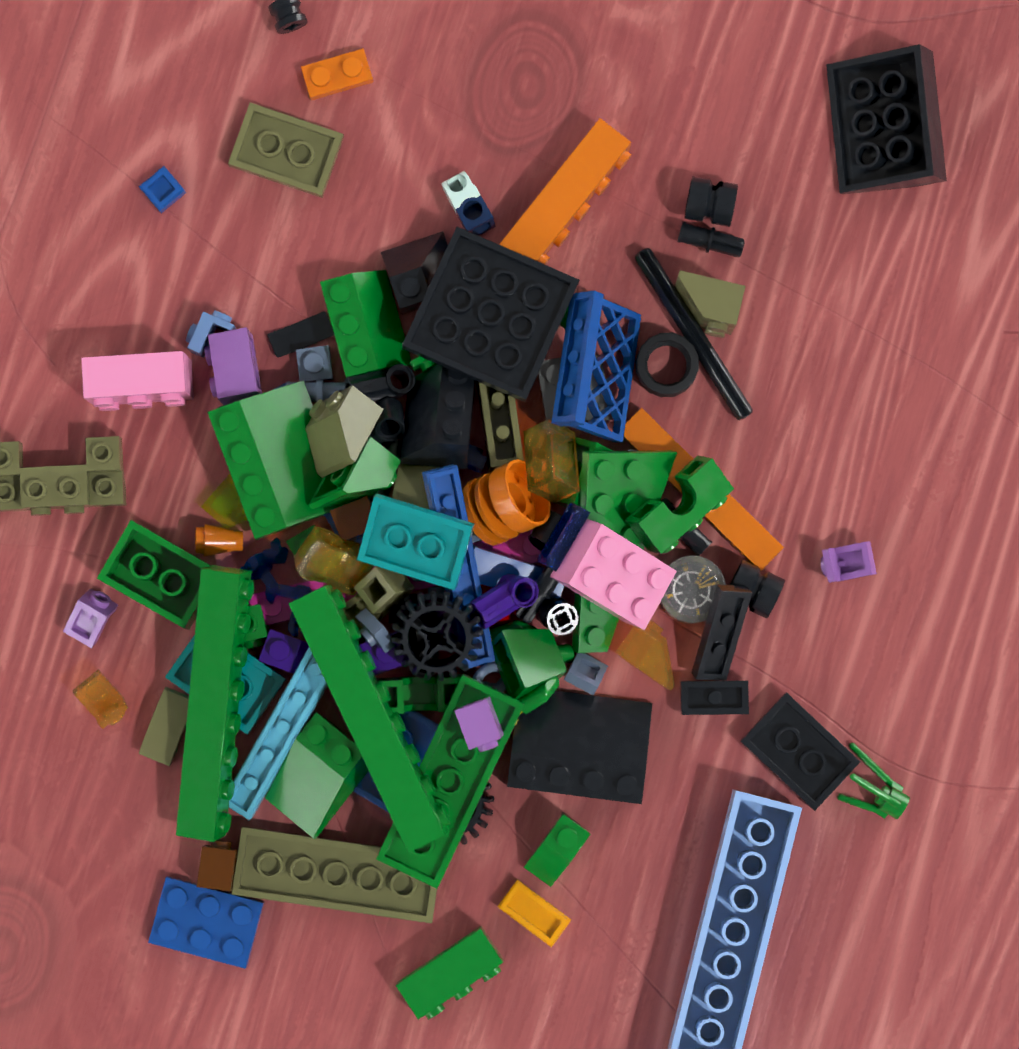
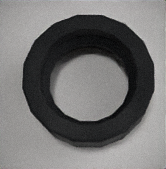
M673 332L659 333L648 338L640 347L635 361L636 375L640 384L649 393L659 397H675L685 392L693 384L699 369L698 354L693 344L684 336ZM661 346L677 348L686 359L684 376L673 384L656 382L648 371L647 361L650 354Z

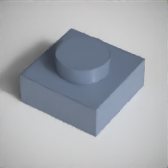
M329 345L296 349L300 381L316 382V379H323V381L334 380Z
M366 608L355 616L362 626L360 630L361 637L370 647L376 644L386 654L396 645L391 642V636L386 628Z
M577 653L564 680L594 695L608 665L585 653Z

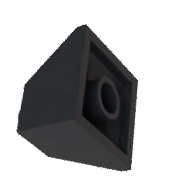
M443 231L381 252L402 315L418 310L448 246Z

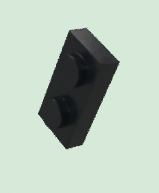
M680 681L681 715L749 714L748 681Z

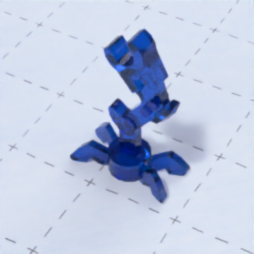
M275 538L270 543L271 548L253 555L245 562L244 566L240 567V569L252 571L251 580L261 579L267 587L265 596L270 604H273L276 596L295 601L313 592L310 587L305 585L292 587L278 584L270 571L273 568V564H285L288 558L289 550L284 546L281 547L279 538ZM291 610L288 630L293 637H298L299 625Z

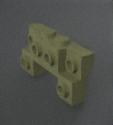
M119 436L85 438V465L23 468L22 443L19 441L0 442V512L31 510V516L51 515V509H64V514H82L86 507L126 506L122 438Z

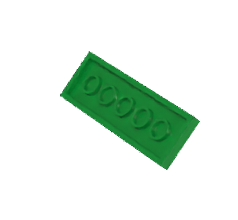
M465 674L462 675L419 766L422 775L428 774L433 782L436 793L432 795L437 806L442 805L450 818L451 824L447 825L449 832L445 836L408 853L393 822L376 860L438 889L525 705L524 702ZM490 696L504 735L497 740L498 746L479 752L476 747L469 750L455 710Z

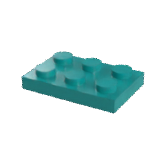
M376 494L373 498L357 560L455 590L458 585L474 523Z
M195 635L165 676V678L188 694L190 690ZM248 653L245 666L242 667L241 681L244 682V694L239 701L238 714L241 715L240 730L247 735L287 680L263 662L258 661L250 653Z

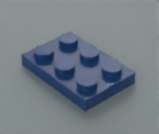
M167 876L148 943L246 969L264 902L244 896L232 895V893L221 890L200 888L195 883Z

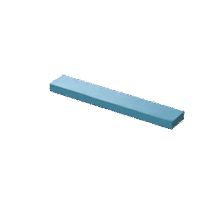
M310 648L306 651L234 779L235 789L232 799L229 800V808L248 820L254 817L292 744L305 727L328 686Z

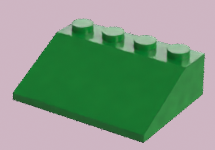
M304 380L245 398L208 412L255 540L330 513V510L345 505L312 509L308 506L322 477L316 472L305 429L311 419L309 412L313 404Z

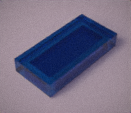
M569 503L538 556L537 561L557 571L591 512L574 503Z

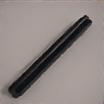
M645 248L635 255L636 262L683 336L693 344L699 361L732 413L739 421L745 419L753 412L752 407L650 248Z

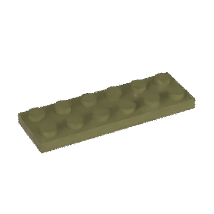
M249 827L241 828L232 895L432 923L437 889L376 860L381 846L318 837L313 839L311 836Z

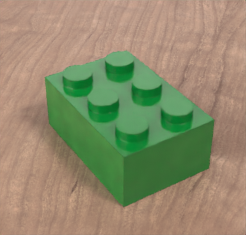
M130 520L97 579L180 627L190 630L197 616L201 568L211 565Z

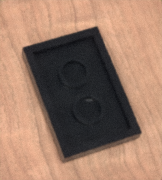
M787 692L740 740L747 749L814 811L861 762Z

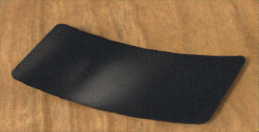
M323 311L300 322L268 333L267 336L276 357L279 358L295 352L296 349H303L333 336L334 332L326 312Z

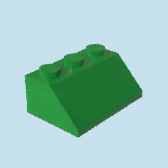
M386 270L350 273L320 282L346 378L389 369L396 364L411 366L409 351L402 349L405 336Z

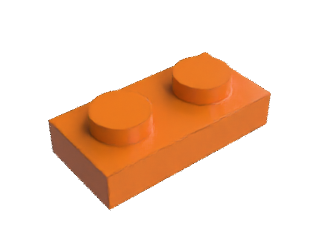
M364 48L301 66L311 101L374 82Z

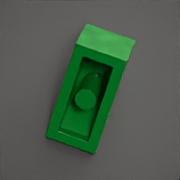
M562 813L527 861L524 868L551 887L576 856L591 833Z

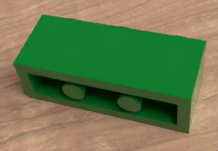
M480 926L399 980L396 987L417 1019L419 1020L426 1016L429 1020L445 1009L443 1003L453 996L458 1001L473 990L471 984L481 977L486 982L500 973L499 965L503 963V958L482 926Z

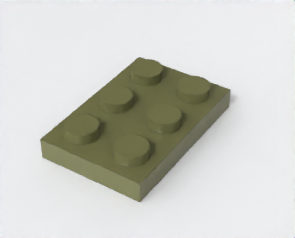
M250 102L228 165L229 167L323 198L344 139V134Z

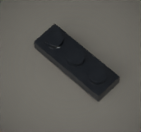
M716 585L691 672L695 679L727 680L752 595L751 590L747 586Z

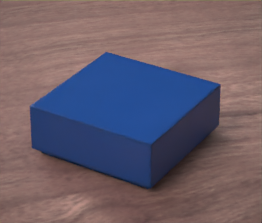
M165 166L139 186L161 214L186 194V191Z

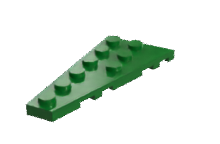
M671 450L583 452L579 523L582 517L601 523L639 548L644 549V545L625 519L649 498L661 501L677 452ZM575 592L574 608L577 610L579 618L578 624L573 630V651L576 653L608 652L619 619Z

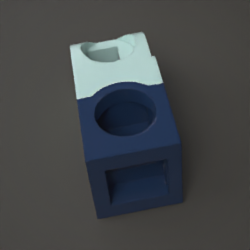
M465 171L441 183L464 230L480 236L496 227L493 215Z

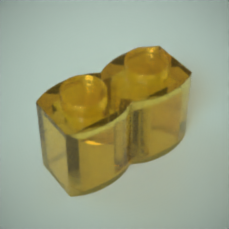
M314 527L294 556L296 571H298L302 578L307 581L326 583L331 585L333 590L338 588L341 594L354 595L357 592L354 587L374 568V565L357 560L361 544L343 539L334 532L321 527Z

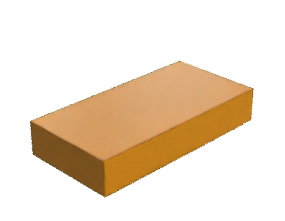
M518 879L497 906L550 947L554 945L571 921L568 916Z

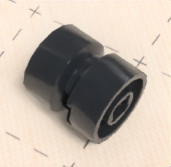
M692 176L684 219L702 222L707 217L710 218L712 224L730 227L738 184L719 181L715 186L712 185L710 179Z
M742 560L730 585L747 586L752 592L749 602L750 611L767 619L778 600L785 580L770 572L761 575L759 567Z

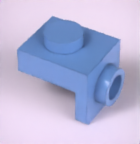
M214 310L212 315L203 312L198 324L193 323L188 331L186 342L189 343L187 347L189 351L204 358V348L209 346V334H214L216 328L223 331L237 329L231 323L232 318Z

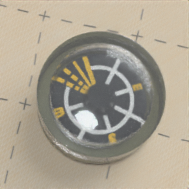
M700 556L681 557L669 565L677 572L660 604L670 617L679 622L688 624L700 623L707 620L716 585H726L725 579L720 569L710 560Z

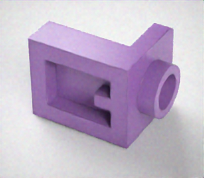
M89 589L78 599L63 632L92 648L97 643L109 617L116 611L118 604L113 602L105 593Z

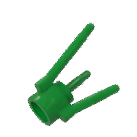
M850 743V749L889 787L884 785L879 789L867 780L852 773L850 779L876 795L874 802L878 806L839 794L837 799L874 812L884 819L887 815L898 819L910 800V797L902 792L904 787L893 781L855 743Z

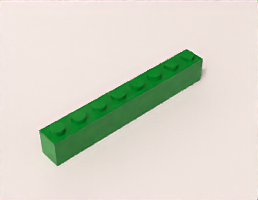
M216 565L201 568L176 836L215 842L226 836L231 826L232 818L231 814L228 813L229 800L232 799L235 789V783L231 780L232 769L238 758L235 738L241 726V715L238 714L239 701L244 694V682L241 681L242 667L245 666L248 656L247 648L244 645L245 635L248 633L251 625L248 604L254 593V582L251 580L252 571Z
M325 585L289 603L407 852L409 853L445 836L449 832L447 825L451 824L450 818L442 805L438 807L432 795L436 793L433 782L428 774L422 775L417 764L421 762L419 753L413 743L408 745L402 733L406 731L404 722L398 712L393 714L387 702L391 700L390 693L383 681L378 683L372 671L376 669L375 662L368 650L363 652L357 640L361 638L360 631L354 620L348 621L343 608L346 607V602L338 588L333 590L331 585Z

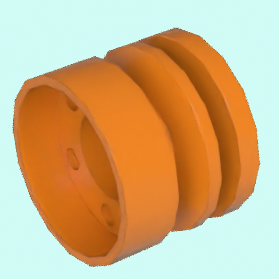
M520 459L512 460L495 468L491 473L483 474L479 478L467 482L462 491L468 522L474 523V533L483 542L493 546L502 544L509 539L517 537L520 533L530 531L545 524L550 517L551 504L544 481L530 464Z

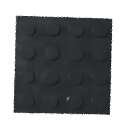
M456 227L404 339L402 349L526 402L580 280Z

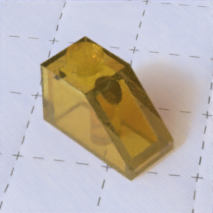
M652 620L649 621L645 630L633 626L615 651V654L666 690L671 691L675 684L667 640L661 635L664 629Z

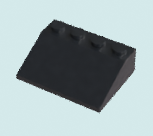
M918 44L826 64L840 194L911 188L947 181L933 51Z
M555 691L546 703L528 714L521 713L514 729L507 787L642 804L653 703Z

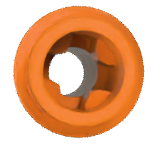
M204 524V527L195 528V553L203 554V557L243 550V531H234Z

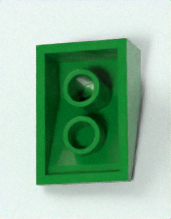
M316 712L296 737L265 799L313 839H316L369 770L355 741L330 720Z

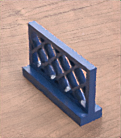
M595 290L574 293L568 309L551 423L560 427L570 426L614 443H623L641 314L603 299L604 294ZM601 310H603L607 322L602 326L600 325ZM622 318L629 320L626 335L623 334L618 323ZM610 328L617 341L611 347L604 334ZM597 341L603 353L598 358L595 357ZM619 349L623 355V364L620 368L614 356V353ZM605 360L612 373L606 379L599 366ZM593 373L598 386L591 391L590 384ZM614 381L619 389L616 399H614L609 385ZM602 393L607 407L600 411L595 397ZM587 405L593 416L588 423L585 422ZM610 413L614 420L613 432L609 431L604 420Z

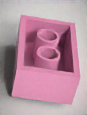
M183 351L81 358L84 399L93 404L94 407H99L100 411L119 410L120 404L132 405L134 409L152 408V402H164L165 406L176 407L184 406L185 400H194L192 360Z
M582 517L550 577L623 622L645 630L677 571L603 524Z

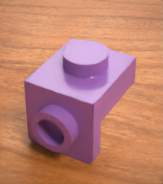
M870 541L822 550L821 569L829 583L877 574Z

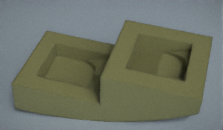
M168 687L164 688L139 751L140 755L167 766L172 764L182 734L186 730L188 695Z

